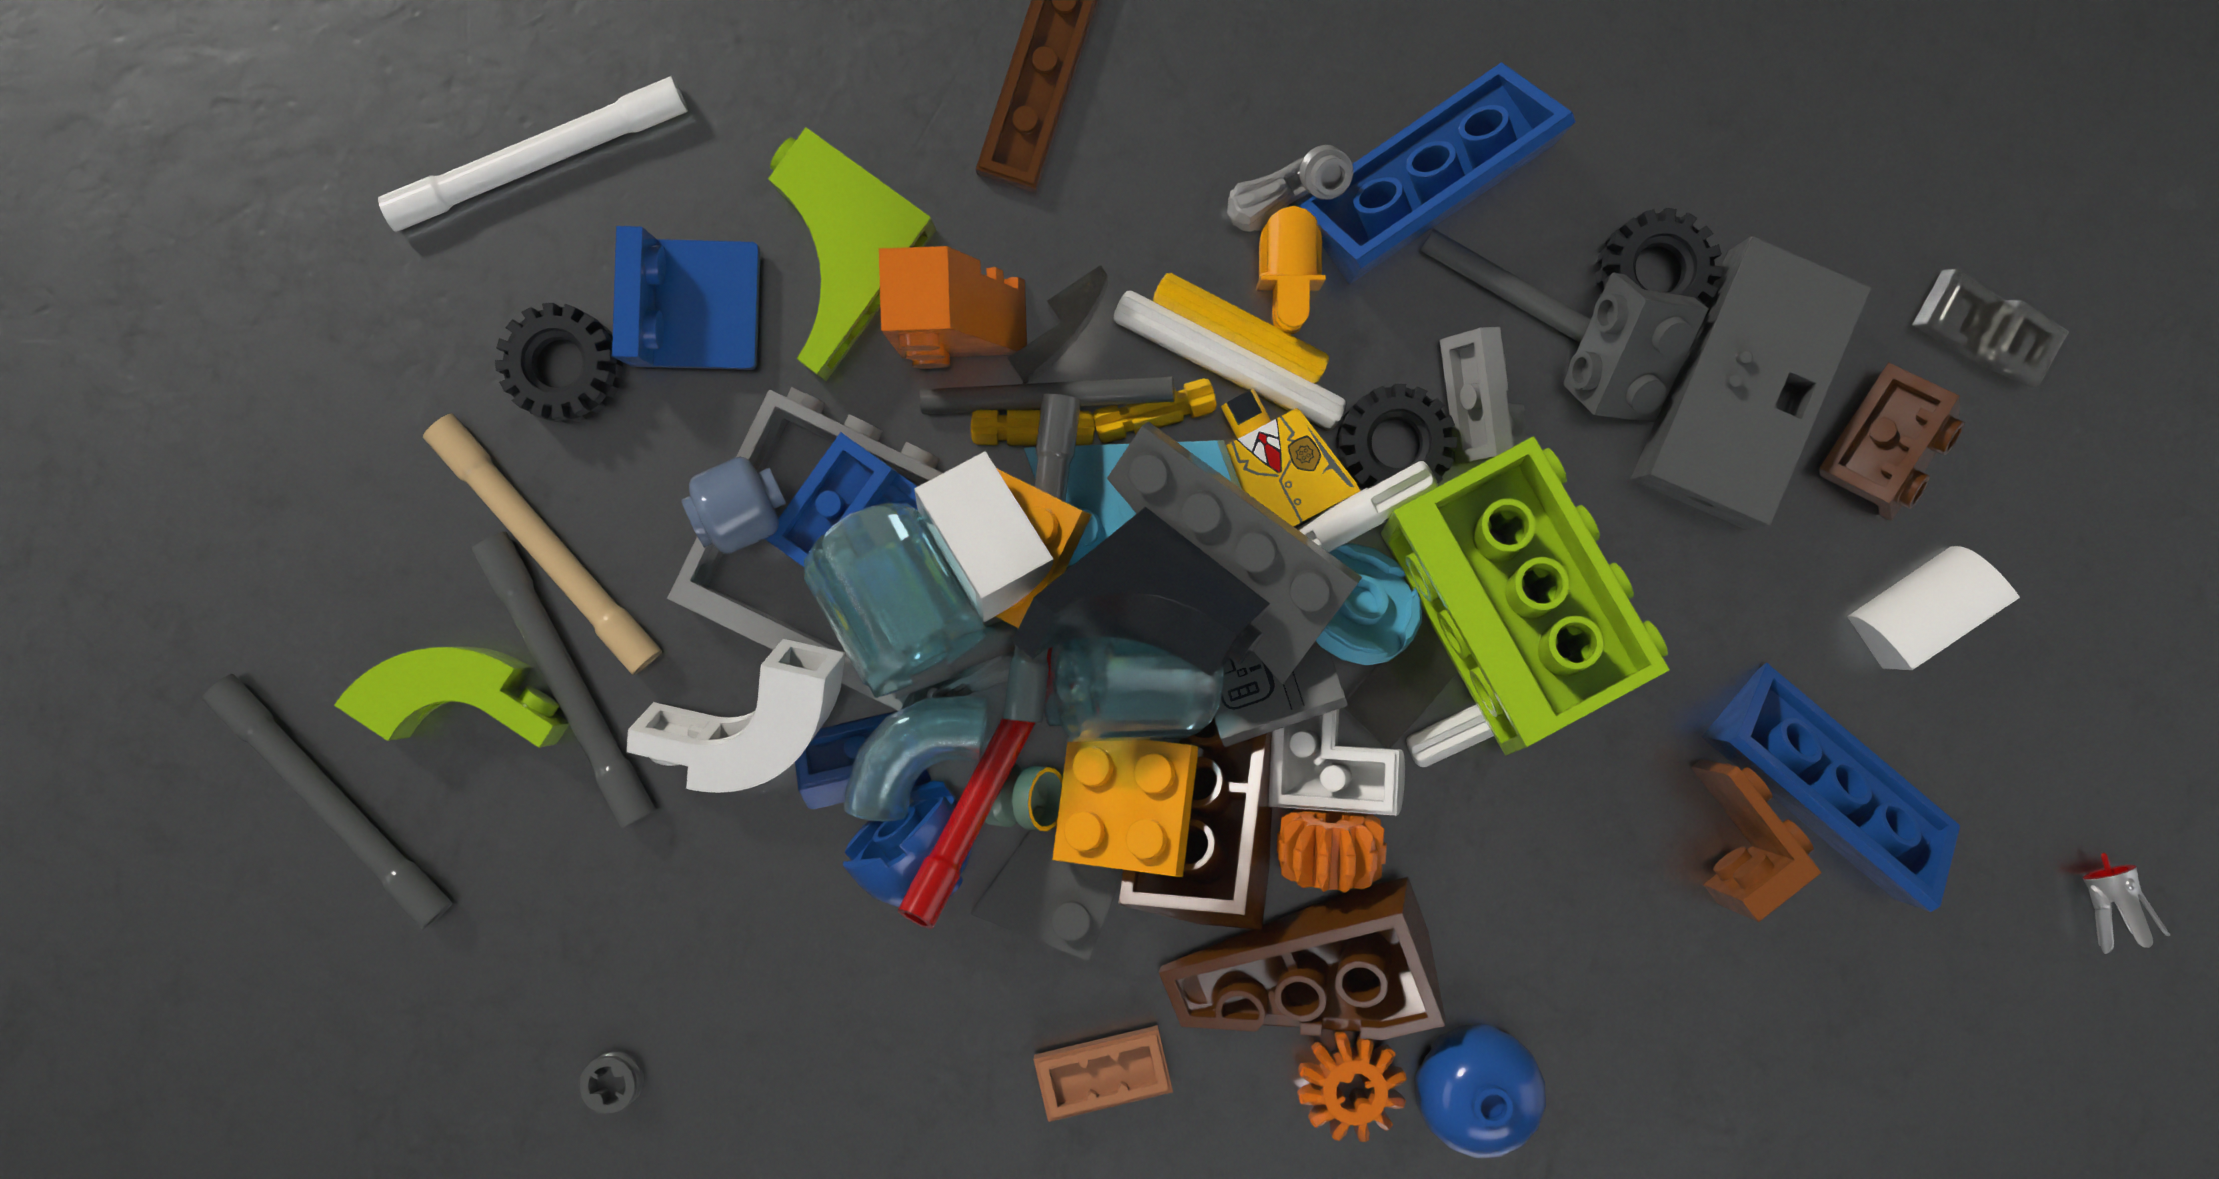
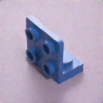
M616 226L612 357L631 367L754 369L757 366L760 247L755 242L656 239L645 228L640 226Z

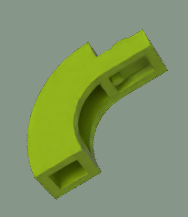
M432 647L399 654L365 672L343 692L334 704V706L387 741L410 738L421 721L429 713L452 701L470 704L481 709L538 748L557 744L569 726L567 720L555 713L559 708V704L551 697L531 686H526L523 691L519 689L532 669L531 666L507 654L477 647Z

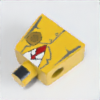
M1251 389L1221 406L1237 437V440L1227 444L1226 447L1241 489L1293 527L1360 492L1355 480L1298 408L1271 421L1255 389Z

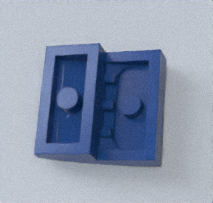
M842 432L839 433L778 518L779 526L777 531L765 538L813 575L822 578L872 616L879 619L935 542L918 514L914 490L917 486Z

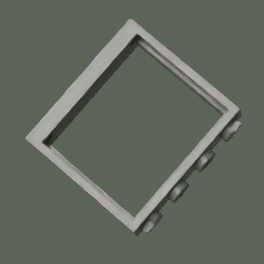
M791 387L787 397L770 389L768 390L736 456L745 457L750 460L757 472L765 470L787 423L790 422L832 443L839 433L842 432L900 475L916 484L922 485L943 474L936 470L940 458L907 442L900 453L878 442L883 433L879 428L849 414L844 425L821 414L826 403ZM698 537L696 538L667 599L772 650L776 648L782 639L845 652L842 684L898 711L907 709L914 693L894 699L885 679L883 669L709 586L724 553L719 551L714 544L704 548ZM941 588L911 651L932 643H939L960 597Z

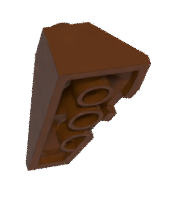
M1203 682L1182 725L1184 733L1179 741V744L1199 747L1183 877L1123 870L1119 904L1124 907L1200 925L1262 930L1270 868L1272 807L1269 806L1272 731L1225 747L1221 741Z
M1408 877L1372 885L1365 889L1348 891L1265 924L1262 930H1250L1165 964L1159 970L1160 977L1181 1027L1256 1032L1262 1025L1297 1027L1300 1028V1035L1321 1036L1323 1029L1359 1031L1360 1039L1385 1040L1445 1026L1446 1019L1429 931Z

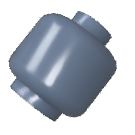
M741 456L695 475L689 483L690 496L682 499L683 507L702 546L705 548L714 544L719 551L725 554L734 553L773 535L779 526L775 508L786 504L770 467L757 472L752 462Z

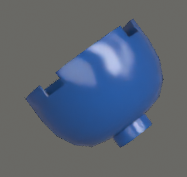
M930 781L910 789L906 793L913 800L911 804L893 815L890 803L887 804L859 829L847 845L845 853L851 861H844L843 866L858 885L874 899L889 905L900 906L923 860L931 854L958 803L957 798L944 782ZM973 845L960 869V875L968 865ZM961 876L959 877V880L956 883L951 895H953L961 886L963 882V878Z
M1487 1024L1461 1025L1440 1035L1430 1046L1432 1048L1431 1051L1425 1056L1422 1066L1419 1064L1415 1075L1416 1104L1430 1131L1452 1150L1474 1158L1502 1157L1521 1148L1538 1130L1546 1108L1545 1081L1533 1054L1512 1035Z

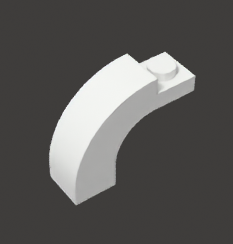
M782 639L761 664L758 701L754 712L739 717H718L653 702L628 729L627 752L649 757L653 762L660 765L688 766L686 789L715 793L734 792L763 784L788 769L801 756L828 719L840 692L845 652Z

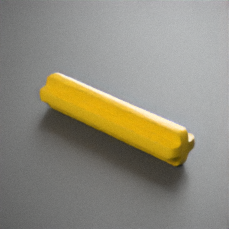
M1166 273L1154 293L1153 302L1311 383L1316 384L1319 382L1329 363L1327 353L1173 273Z

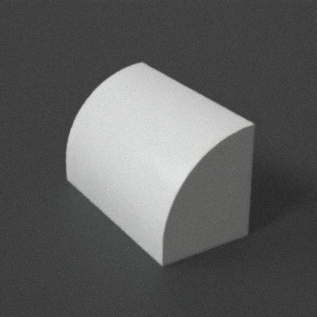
M986 451L914 488L918 514L984 622L1002 613L1024 598L1050 571L1054 560Z
M1951 546L1847 617L1882 669L1914 670L2020 597L2002 574L1983 557L1965 547Z

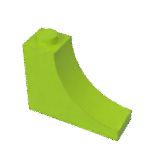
M805 127L797 140L790 137L778 148L770 163V169L773 172L768 180L776 191L802 215L816 246L821 275L820 301L813 329L796 359L824 381H827L880 308L879 248L925 247L936 232V228L929 215Z

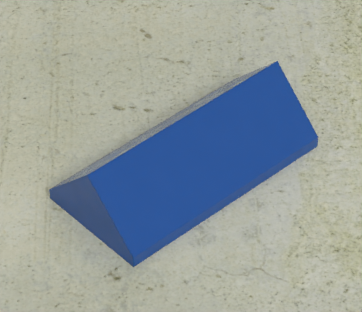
M1501 62L1352 164V181L1343 194L1336 198L1325 200L1309 193L1295 204L1297 207L1307 209L1316 217L1317 226L1322 235V246L1350 285L1555 145L1576 121L1572 111Z
M1765 663L1738 692L1702 735V738L1741 770L1745 767L1752 769L1768 786L1774 799L1894 900L1929 912L1940 907L1961 825L1772 666Z

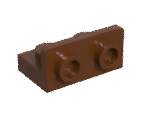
M1888 362L1820 466V475L1879 505V514L1892 521L1902 506L1912 509L1922 496L1930 480V475L1924 473L1935 454L1939 453L1946 456L1960 437L1965 422L1959 420L1960 396Z

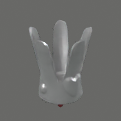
M2102 853L2101 859L2104 869L2083 876V880L2089 889L2095 909L2098 944L2101 946L2103 953L2107 954L2114 948L2111 902H2115L2127 928L2142 947L2150 948L2153 945V937L2139 899L2160 930L2166 936H2170V933L2141 891L2136 865L2111 867L2107 854Z

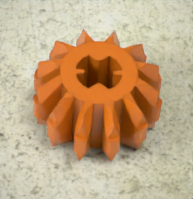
M1295 809L1281 818V828L1277 833L1276 852L1278 853L1281 875L1289 881L1297 882V885L1302 888L1315 887L1320 888L1323 892L1339 890L1346 893L1350 888H1368L1373 882L1382 878L1383 864H1386L1387 843L1384 842V828L1381 826V820L1372 814Z
M1337 1030L1334 1032V1041L1337 1049L1329 1052L1325 1045L1319 1041L1314 1042L1311 1046L1315 1056L1321 1062L1320 1065L1309 1062L1300 1063L1298 1068L1300 1076L1311 1083L1297 1091L1298 1098L1301 1104L1314 1105L1308 1115L1314 1127L1323 1126L1331 1121L1330 1133L1334 1140L1341 1141L1346 1136L1350 1125H1353L1359 1141L1367 1142L1370 1136L1367 1123L1375 1120L1381 1129L1385 1131L1390 1130L1393 1124L1384 1108H1404L1405 1098L1401 1093L1392 1088L1400 1086L1407 1080L1406 1073L1402 1067L1390 1066L1395 1057V1052L1388 1044L1373 1050L1374 1039H1360L1359 1034L1354 1047H1350L1346 1033L1343 1030ZM1358 1074L1365 1085L1364 1089L1353 1088L1349 1097H1345L1338 1084L1340 1081L1351 1083L1354 1075Z

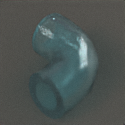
M975 696L925 698L887 716L858 748L845 789L844 811L857 818L871 821H896L904 819L908 816L910 795L915 780L927 767L940 761L962 760L979 763L985 739L989 698Z

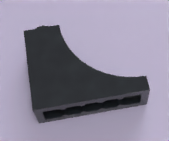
M1144 507L1034 596L1012 642L1033 659L1055 645L1075 639L1112 637L1133 640L1178 656L1200 669L1209 677H1212L1230 659L1240 665L1255 649L1264 635L1256 626L1270 603L1155 513Z

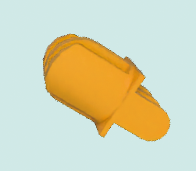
M1297 206L1286 207L1277 211L1269 218L1261 231L1259 240V281L1256 286V290L1272 291L1273 326L1294 335L1301 329L1309 316L1310 291H1319L1326 280V275H1322V235L1317 226V219L1307 209Z

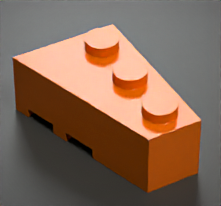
M949 246L879 248L881 331L902 359L912 360V367L933 369L949 367L950 357L1028 355L1025 279L1020 277L1004 279L1003 270L997 267L986 268L987 276L981 274V262L979 259Z

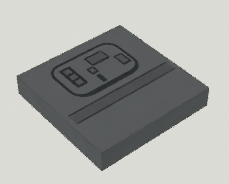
M1316 641L1283 685L1254 651L1240 665L1230 659L1212 677H1209L1200 670L1218 732L1225 747L1348 706L1331 653L1320 647Z

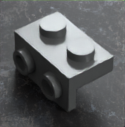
M1612 273L1602 296L1595 305L1593 316L1580 346L1571 359L1568 373L1564 380V386L1593 415L1655 422L1708 308L1695 297L1644 290L1627 275Z

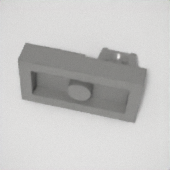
M1480 327L1440 339L1449 415L1452 416L1455 424L1451 428L1452 437H1457V448L1454 449L1456 464L1489 460L1527 440L1524 405L1508 403L1506 391L1509 389L1501 328Z

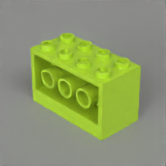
M1534 436L1395 509L1381 532V536L1395 561L1403 569L1404 577L1412 590L1416 587L1421 599L1422 609L1505 756L1536 743L1670 670L1663 657L1668 655V650L1661 634L1650 621L1647 620L1642 623L1629 600L1634 597V592L1628 577L1617 563L1608 564L1596 544V541L1600 539V533L1593 517L1583 505L1574 506L1562 485L1567 482V477L1560 460L1550 448L1542 450ZM1490 529L1500 532L1505 537L1507 543L1502 544L1495 540L1490 533ZM1525 584L1535 590L1539 598L1537 602L1526 596L1523 591ZM1558 641L1568 647L1571 654L1569 659L1563 658L1556 648Z

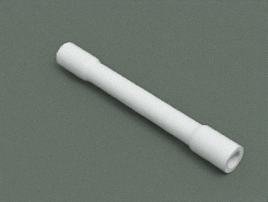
M670 76L626 94L611 105L438 176L425 177L378 197L379 206L393 231L398 232L447 212L455 204L619 136L643 131L688 112V108L674 77Z

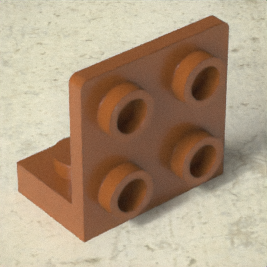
M1701 759L1691 767L1752 845L1748 850L1745 847L1737 848L1720 859L1713 868L1716 875L1703 885L1718 905L1760 922L1822 873L1808 856V854L1814 851V847L1808 837L1795 823L1789 819L1782 822L1767 802L1773 798V795L1764 781L1752 769L1745 767L1741 770L1739 767L1728 763L1723 764Z

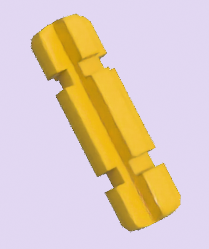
M1202 378L1185 383L1182 390L1176 391L1175 389L1174 402L1126 404V406L1118 408V405H1109L1096 409L1093 412L1098 438L1103 443H1109L1126 438V432L1134 430L1136 435L1141 426L1147 422H1150L1157 428L1183 421L1184 415L1191 414L1192 418L1212 413L1217 408L1213 386L1209 379Z
M976 410L971 416V439L977 445H999V440H1007L1008 445L1036 446L1041 410H1007V415H999L998 410ZM1080 410L1076 446L1091 445L1095 436L1094 416L1090 411Z

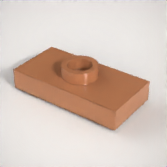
M1158 1025L1034 1055L1035 1068L1048 1122L1173 1093Z

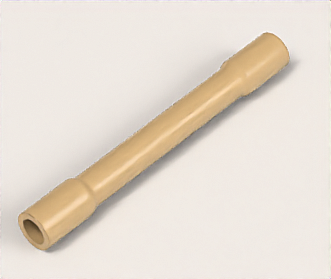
M451 413L441 417L423 434L424 440L460 480L466 482L593 625L597 636L632 675H636L645 669L661 654L662 650L626 609L615 603L496 468L487 451L454 414Z

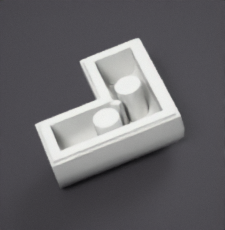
M1339 709L1272 731L1269 784L1270 807L1399 815L1402 808L1405 785V758L1402 750L1338 746Z

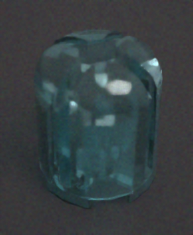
M883 503L849 514L828 529L826 534L819 537L804 558V580L862 683L869 686L875 698L892 694L914 684L910 678L911 676L928 670L945 658L949 664L986 637L982 630L986 628L982 622L983 618L924 516L908 503Z
M1089 637L1070 640L1053 646L1051 653V675H1048L1044 714L1049 727L1061 726L1069 737L1066 742L1186 739L1203 730L1218 711L1224 687V670L1222 667L1212 677H1209L1200 669L1178 656L1133 640L1112 637Z

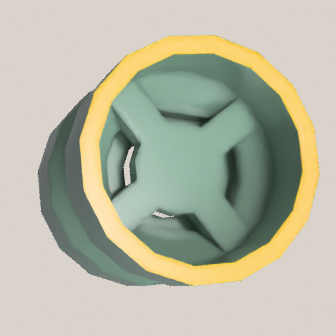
M1014 764L985 822L988 825L1012 827L1018 823L1024 829L1037 831L1051 830L1056 826L1063 780L1061 774L1051 767L1029 766L1023 769L1018 764Z

